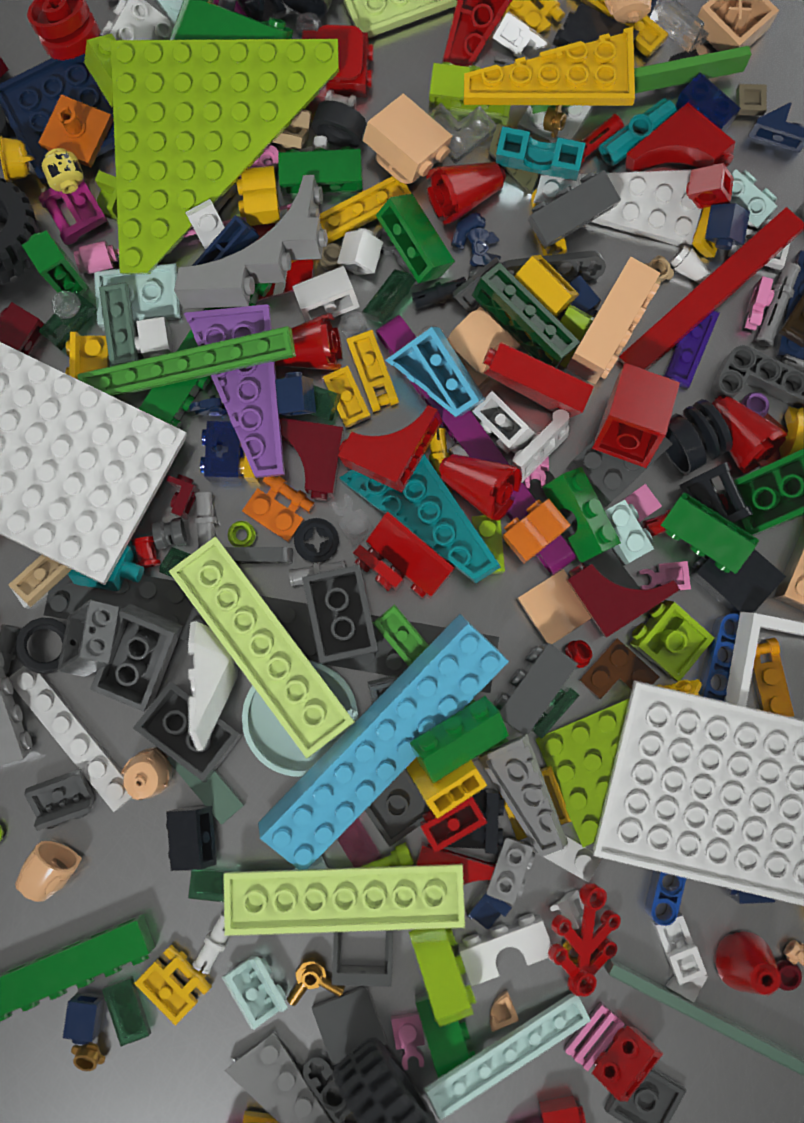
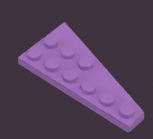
M268 304L184 313L198 346L272 330L270 306ZM275 361L211 375L254 476L261 478L285 475L280 415L278 414L275 384Z

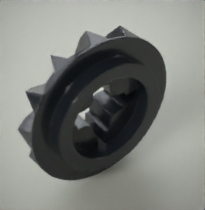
M308 519L295 532V549L308 562L321 563L331 559L338 549L339 536L337 530L325 519ZM314 529H316L321 538H329V540L320 543L319 552H317L314 544L305 543L313 539Z

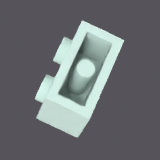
M623 500L605 510L621 541V544L612 549L623 566L654 549L652 546L653 538L646 528L642 529L637 521L639 515L632 504L628 505L626 500Z

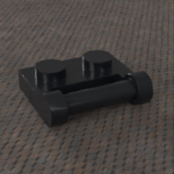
M729 462L718 465L679 485L683 493H687L732 523L754 514L751 507L746 506L730 473L732 468ZM718 476L736 510L735 513L728 515L712 482V479Z

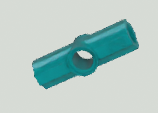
M663 98L643 114L633 116L628 125L600 144L599 151L605 163L613 167L623 160L631 149L677 112L674 103ZM634 130L641 131L643 135L636 134Z

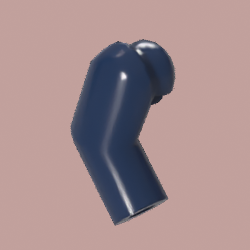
M471 213L460 220L456 225L451 245L457 249H463L467 233L474 228L484 229L486 219L481 217L480 213Z

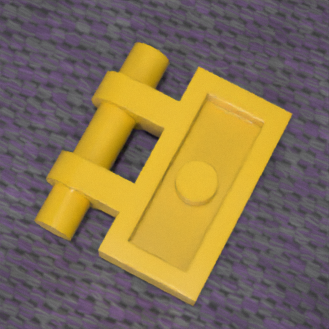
M512 0L503 17L509 11L541 36L550 31L551 23L547 20L552 16L559 22L565 16L558 0H538L544 6L540 10L532 3L534 0Z
M171 944L163 952L171 962L165 967L157 959L134 984L176 1026L198 1002L191 993L195 987L205 995L212 985L205 979L206 974L202 973L201 969L197 971L186 959L188 956L182 950L179 952ZM177 968L189 979L185 985L172 974Z

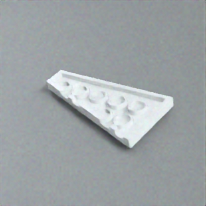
M691 170L606 173L621 201L616 207L591 222L679 247L685 245L689 249L691 248L701 209H698L694 202L688 198L686 192L687 183L690 182ZM578 174L577 181L541 175L533 204L538 205L543 201H546L548 204L557 199L556 194L564 188L571 186L574 189L581 184L580 180L587 174Z

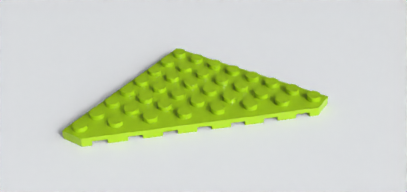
M338 39L111 40L119 267L121 274H150L167 253L169 254L193 227L185 212L209 199L214 204L236 183L237 178L248 167L250 168L265 152V148L275 138L277 139L292 123L294 117L302 109L304 110L319 94L322 87L339 72Z

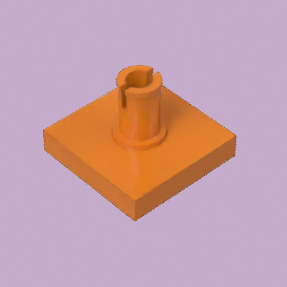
M61 94L38 143L42 148L49 151L56 148L70 151L77 157L79 163L92 168L114 119L109 113Z

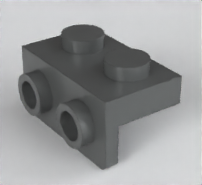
M81 769L28 787L24 793L36 816L34 824L36 831L45 828L52 829L64 821L73 818L80 819L92 811L95 798Z

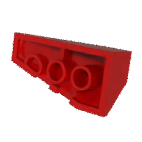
M456 0L442 63L449 62L453 65L464 67L473 65L512 0Z

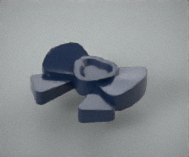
M474 228L467 233L473 254L470 259L471 266L485 267L494 258L501 259L499 255L487 253L489 250L488 245L499 242V238L493 232H488L483 228Z
M211 395L210 399L193 402L189 405L190 411H195L196 415L222 416L228 413L224 404L221 403V398H216V395Z

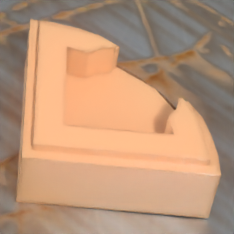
M507 990L497 996L491 1006L489 1021L492 1032L519 1021Z

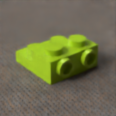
M664 600L650 609L649 614L651 617L646 624L641 623L633 630L632 637L634 638L630 644L649 661L654 662L673 680L678 682L682 680L715 638L676 602Z

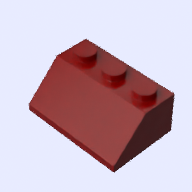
M388 511L366 540V544L370 547L368 551L379 561L382 559L387 561L391 565L390 568L399 576L407 578L412 583L410 588L421 598L427 595L431 599L454 571V567Z

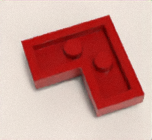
M361 544L355 549L353 554L357 559L354 563L360 565L361 569L366 573L369 570L373 571L377 575L375 581L385 590L389 591L392 588L397 592L404 584L401 576L382 560L379 561Z

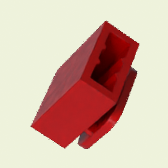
M323 25L317 31L303 30L302 39H338L339 72L322 87L317 96L326 97L330 89L334 91V94L345 97L353 95L356 98H366L367 87H372V70H368V62H373L374 46L368 42V32H362L358 27L350 25Z

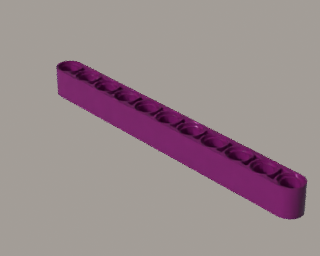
M400 315L395 316L375 330L380 342L391 356L417 338ZM409 380L425 404L438 409L442 419V427L446 428V432L455 444H459L469 457L510 465L471 411L462 416L455 417L431 398L421 387ZM523 482L519 492L513 490L510 499L514 503L506 515L511 521L516 517L521 521L529 514L526 510L536 502ZM562 535L536 554L551 575L556 574L576 559L574 552Z

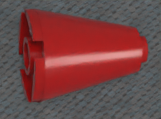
M496 162L435 167L430 169L427 174L426 180L431 178V186L427 187V193L435 214L438 217L443 216L446 219L443 221L445 224L452 223L502 189L506 179L505 172Z
M331 313L323 314L291 328L296 357L275 361V366L322 370L340 369L342 365L337 364V359H342V345L338 327L332 328L330 322L335 320Z
M720 396L711 403L720 412L729 428L733 441L732 449L729 452L738 468L744 474L759 467L756 462L762 459L768 460L786 441L784 436L788 434L782 428L732 397L727 396L723 398Z
M452 454L449 457H445L439 467L441 479L488 519L496 521L504 517L514 503L510 499L513 490L519 492L521 486L522 471L512 465Z
M740 931L725 936L718 944L714 959L718 974L726 985L737 991L761 995H770L777 991L781 983V976L772 950L764 939L757 934Z

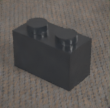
M212 806L182 807L166 811V828L169 842L168 857L171 871L202 870L217 865Z

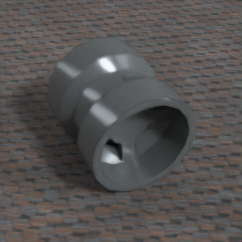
M181 517L174 518L168 523L162 521L152 523L153 538L158 550L167 549L169 545L173 544L177 546L187 545L186 529Z

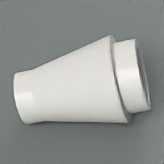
M685 245L670 261V264L674 266L673 270L698 284L712 274L694 249H689Z

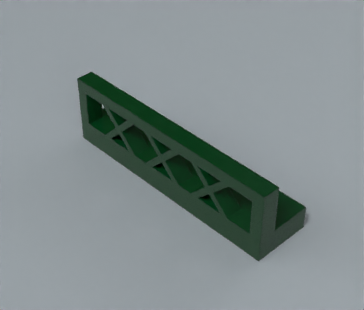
M500 262L480 278L472 297L535 359L557 369L562 360L579 345L580 341ZM483 290L490 296L491 300L483 293ZM505 312L511 317V320L506 316ZM525 331L530 335L531 339L526 336ZM545 351L554 359V361H552V360L545 354Z

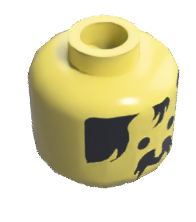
M63 148L53 149L45 155L42 162V170L50 188L64 194L75 192L84 179L77 157L72 152L66 151Z

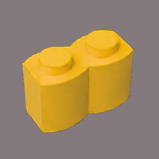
M274 165L247 168L241 174V178H237L239 196L243 195V200L238 201L241 218L246 217V221L250 226L278 223L280 221V209Z

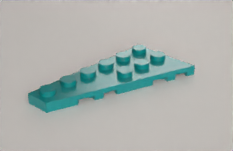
M425 454L402 493L352 469L339 477L341 482L382 513L386 514L388 511L443 559L475 583L501 568Z

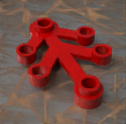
M594 883L585 884L579 893L581 902L584 904L580 937L572 928L571 921L563 915H557L551 923L552 930L558 935L563 936L577 952V966L568 958L569 952L561 944H553L548 950L549 959L556 965H560L569 975V990L574 995L582 997L593 993L597 984L594 975L608 959L613 958L617 953L616 943L606 937L616 930L621 923V918L612 910H606L601 915L600 927L593 933L596 911L600 910L607 901L606 891ZM597 948L598 954L590 961L591 954Z

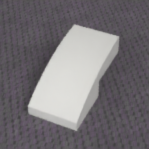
M509 11L493 36L495 40L513 51L517 58L525 57L526 60L539 57V52L549 50L552 45Z
M680 912L675 922L671 925L661 926L653 922L679 985L707 975L697 946L693 943L685 919Z

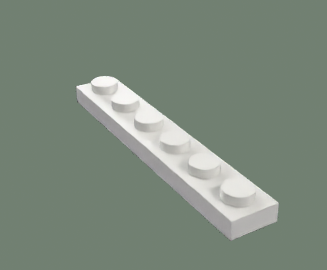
M22 666L10 676L13 688L75 765L82 770L84 776L112 811H117L128 802L132 796L124 788V774L121 773V769L45 675L33 672Z

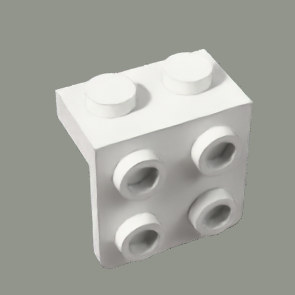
M119 0L113 11L117 14L113 23L108 20L100 35L112 33L116 40H169L175 24L145 0Z

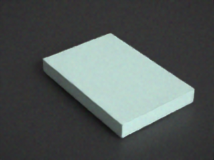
M176 263L157 265L150 274H121L120 269L95 272L98 325L104 327L99 287L125 282L129 286L134 324H137L136 321L165 317L167 321L182 319L181 303L174 291L178 274Z

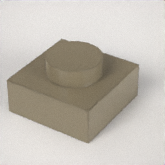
M739 84L736 89V115L763 116L767 111V84Z

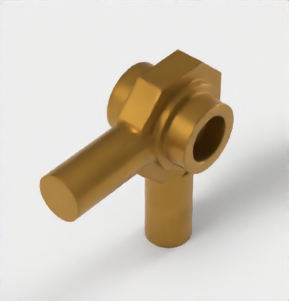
M313 957L303 959L296 969L298 983L288 995L287 1002L292 1006H296L307 989L319 988L320 986L340 997L345 990V986L332 985V978L327 976L324 963Z

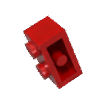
M471 796L438 819L432 810H429L422 815L424 820L420 822V827L434 852L437 853L486 824L487 821Z
M629 1025L626 1028H620L613 1037L614 1044L608 1051H603L597 1057L594 1063L596 1067L591 1072L619 1101L629 1100L664 1054L636 1027Z

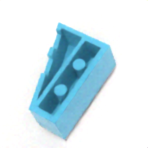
M438 327L429 328L385 360L406 375L411 382L421 387L431 398L455 417L464 415L486 400L442 330Z

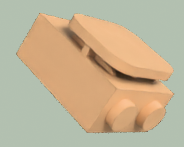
M403 93L368 121L362 141L377 153L376 160L399 182L410 184L420 176L425 177L437 161L441 163L445 160L450 152L449 144L453 135Z
M481 307L471 312L452 330L447 338L479 389L492 379L483 373L487 366L483 364V360L489 348L494 349L500 342L516 350H519L520 347L518 341L507 330H504L488 311Z

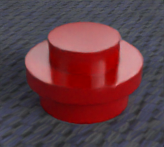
M571 641L565 647L566 655L578 663V668H584L589 664L593 654L590 646L585 641Z

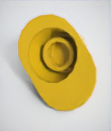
M0 136V159L6 182L27 177L29 162L34 160V157L27 154L25 145L21 140Z

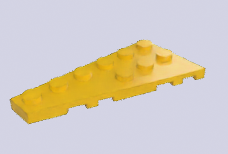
M633 27L623 30V33L610 36L609 33L600 35L598 40L589 43L579 41L539 52V57L528 60L525 57L515 59L513 64L503 67L496 64L464 73V105L633 106L635 100Z

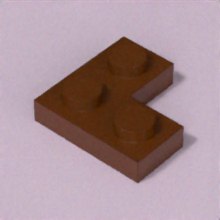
M615 638L578 681L601 700L618 680L632 691L634 681L653 685L660 676L618 638Z

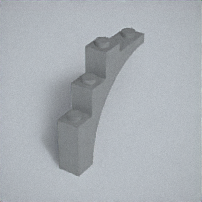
M303 175L299 192L290 209L277 225L262 238L245 249L223 259L202 265L179 267L174 291L183 309L249 306L250 295L254 294L255 284L285 283L287 271L291 270V260L322 259L323 247H327L328 237L326 229L321 227L318 209L319 204L323 202L322 188L317 186L314 175Z

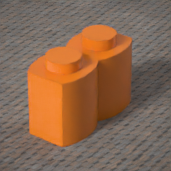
M550 499L543 503L537 500L526 510L529 514L520 521L516 517L504 527L507 532L502 538L523 564L571 526Z

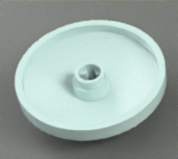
M309 660L356 722L358 720L357 702L353 691L345 679L327 665ZM253 685L243 705V732L251 751L268 768L287 776L303 777L351 727L349 726L306 759Z

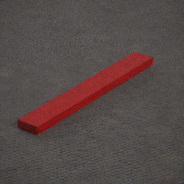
M785 207L619 356V361L623 365L627 363L648 370L804 231V222L789 208Z

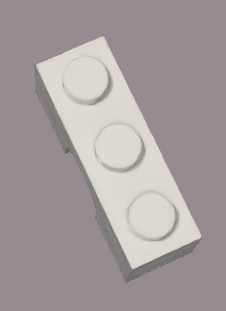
M527 914L518 918V923L510 926L500 924L491 928L489 934L480 937L479 934H473L462 940L463 943L459 944L458 947L471 986L499 977L496 957L504 948L514 947L519 949L523 953L527 966L549 958L548 950L552 945L540 915Z

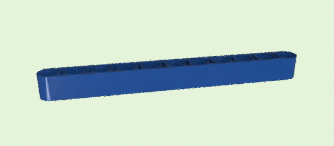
M738 614L722 615L714 621L711 635L715 639L707 648L700 676L702 686L698 693L699 696L726 701V689L740 617ZM727 620L732 621L735 626L734 632L731 635L724 628ZM721 647L725 648L728 652V658L725 662H721L718 658V650ZM714 675H718L721 679V686L718 690H714L711 686V679ZM653 870L645 909L647 914L657 924L668 926L675 922L678 916L687 878L673 875V884L669 887H663L662 880L668 873ZM660 903H666V912L661 916H656V907Z

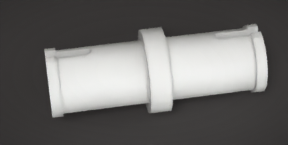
M224 912L220 914L211 934H207L204 938L205 944L193 963V967L197 971H200L203 965L202 973L209 974L217 956L227 946L226 940L229 936H225Z

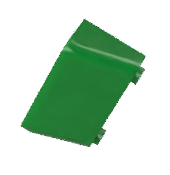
M183 0L169 40L292 39L294 30L285 27L286 22L280 19L270 17L269 22H259L213 4L214 0Z

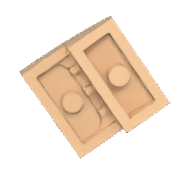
M564 569L517 598L546 644L555 643L591 619L566 581L569 576Z

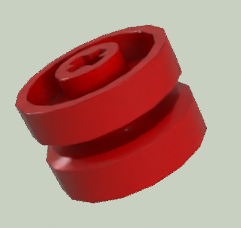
M34 0L28 8V20L35 33L39 36L47 55L53 59L67 60L85 54L87 40L99 37L100 35L99 26L92 12H90L86 0Z

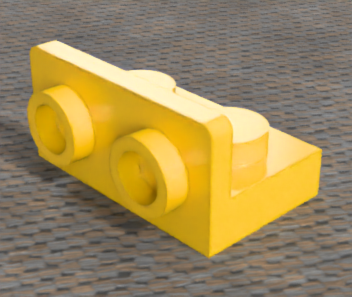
M76 331L70 332V340L66 342L69 367L66 368L65 374L78 379L77 374L110 367L106 336H80Z

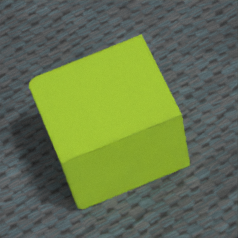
M98 171L95 181L101 190L96 202L105 216L118 220L116 177Z

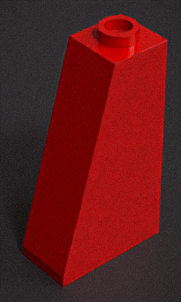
M501 342L494 349L490 347L483 360V364L487 365L483 372L484 374L553 412L560 409L566 410L569 413V418L583 413L594 386Z

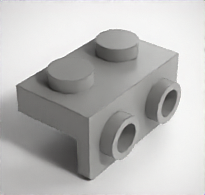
M504 839L487 888L489 896L513 905L516 898L521 897L526 880H523L526 869L532 867L535 858L534 847L531 843L524 840Z

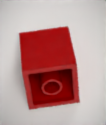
M624 363L613 387L592 449L647 468L666 436L680 382Z

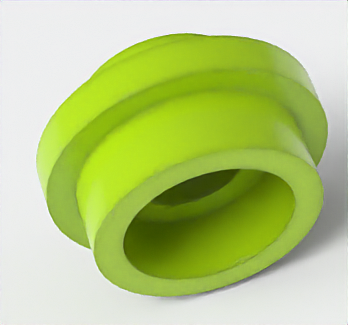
M237 521L230 526L227 536L230 544L234 547H250L256 539V531L250 523ZM242 530L246 531V539L239 540L237 537L238 533Z

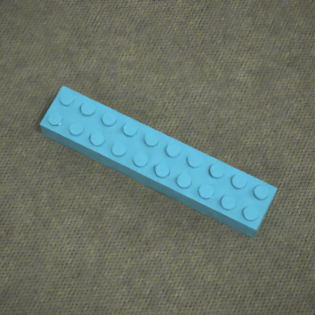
M459 614L258 822L260 839L298 870L308 869L416 758L409 742L461 711L509 661L470 622Z

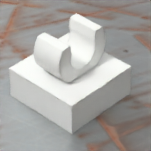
M578 890L567 892L561 900L555 902L550 907L551 911L560 910L562 915L571 921L574 930L582 926L584 904L581 902Z

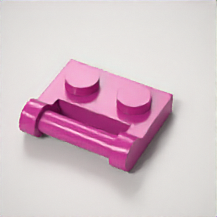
M84 180L73 193L64 194L50 188L42 192L38 197L42 207L47 208L60 230V238L65 245L75 243L80 236L108 221ZM60 198H63L77 222L72 226H69L56 204Z

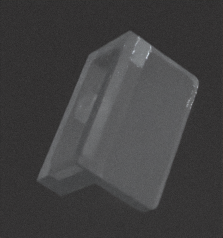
M677 0L657 1L650 18L663 28L672 40L688 53L705 43L709 33L703 29L704 22Z

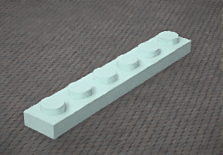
M570 993L425 1087L424 1091L438 1119H444L589 1023L591 1020L579 996Z

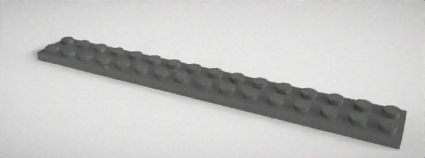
M67 574L48 591L44 616L68 619L71 613L89 600L119 607L118 614L128 604H133L183 625L178 639L189 641L191 622L197 621L209 626L176 581L145 575L142 576L138 583L124 578L120 590L111 591L76 585ZM261 596L307 659L320 663L308 604ZM371 615L372 622L380 616ZM410 622L429 645L446 629L445 627ZM374 624L373 627L379 652L325 663V665L388 676L396 675V677H399L409 667ZM482 634L498 649L499 637ZM492 680L480 692L490 693Z

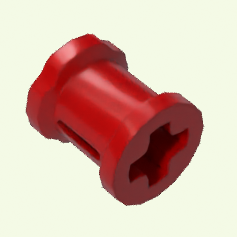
M153 536L131 540L132 546H135L137 565L143 566L146 569L161 564L160 560L157 559Z

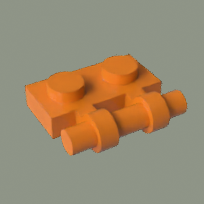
M264 477L263 482L271 487L269 492L266 494L257 488L242 512L290 543L297 528L305 521L296 514L297 511L302 507L310 512L315 503L308 499L307 494L303 491H296L287 485V481L282 477ZM280 493L291 500L288 508L276 501Z

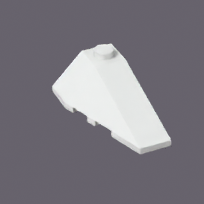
M194 621L190 624L188 653L193 655L194 669H189V680L191 681V689L194 695L189 697V733L197 751L204 750L238 678V665L211 628Z

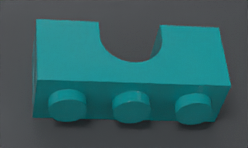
M502 126L496 152V163L499 166L577 181L586 143L559 137L554 143L540 142L530 137L529 131Z

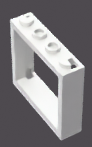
M740 612L725 702L746 707L760 628L804 636V623L757 613Z

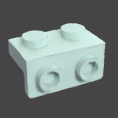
M735 169L731 174L734 178L731 203H736L749 210V222L755 227H759L778 208L774 203L778 198L767 188L760 191L754 185L757 180L748 171L744 170L740 173Z
M250 956L222 976L247 1023L253 1030L277 1012H284L288 1009L284 1002L287 999L284 990L279 984H274L270 977L272 971L269 964L264 958L260 959L258 956Z

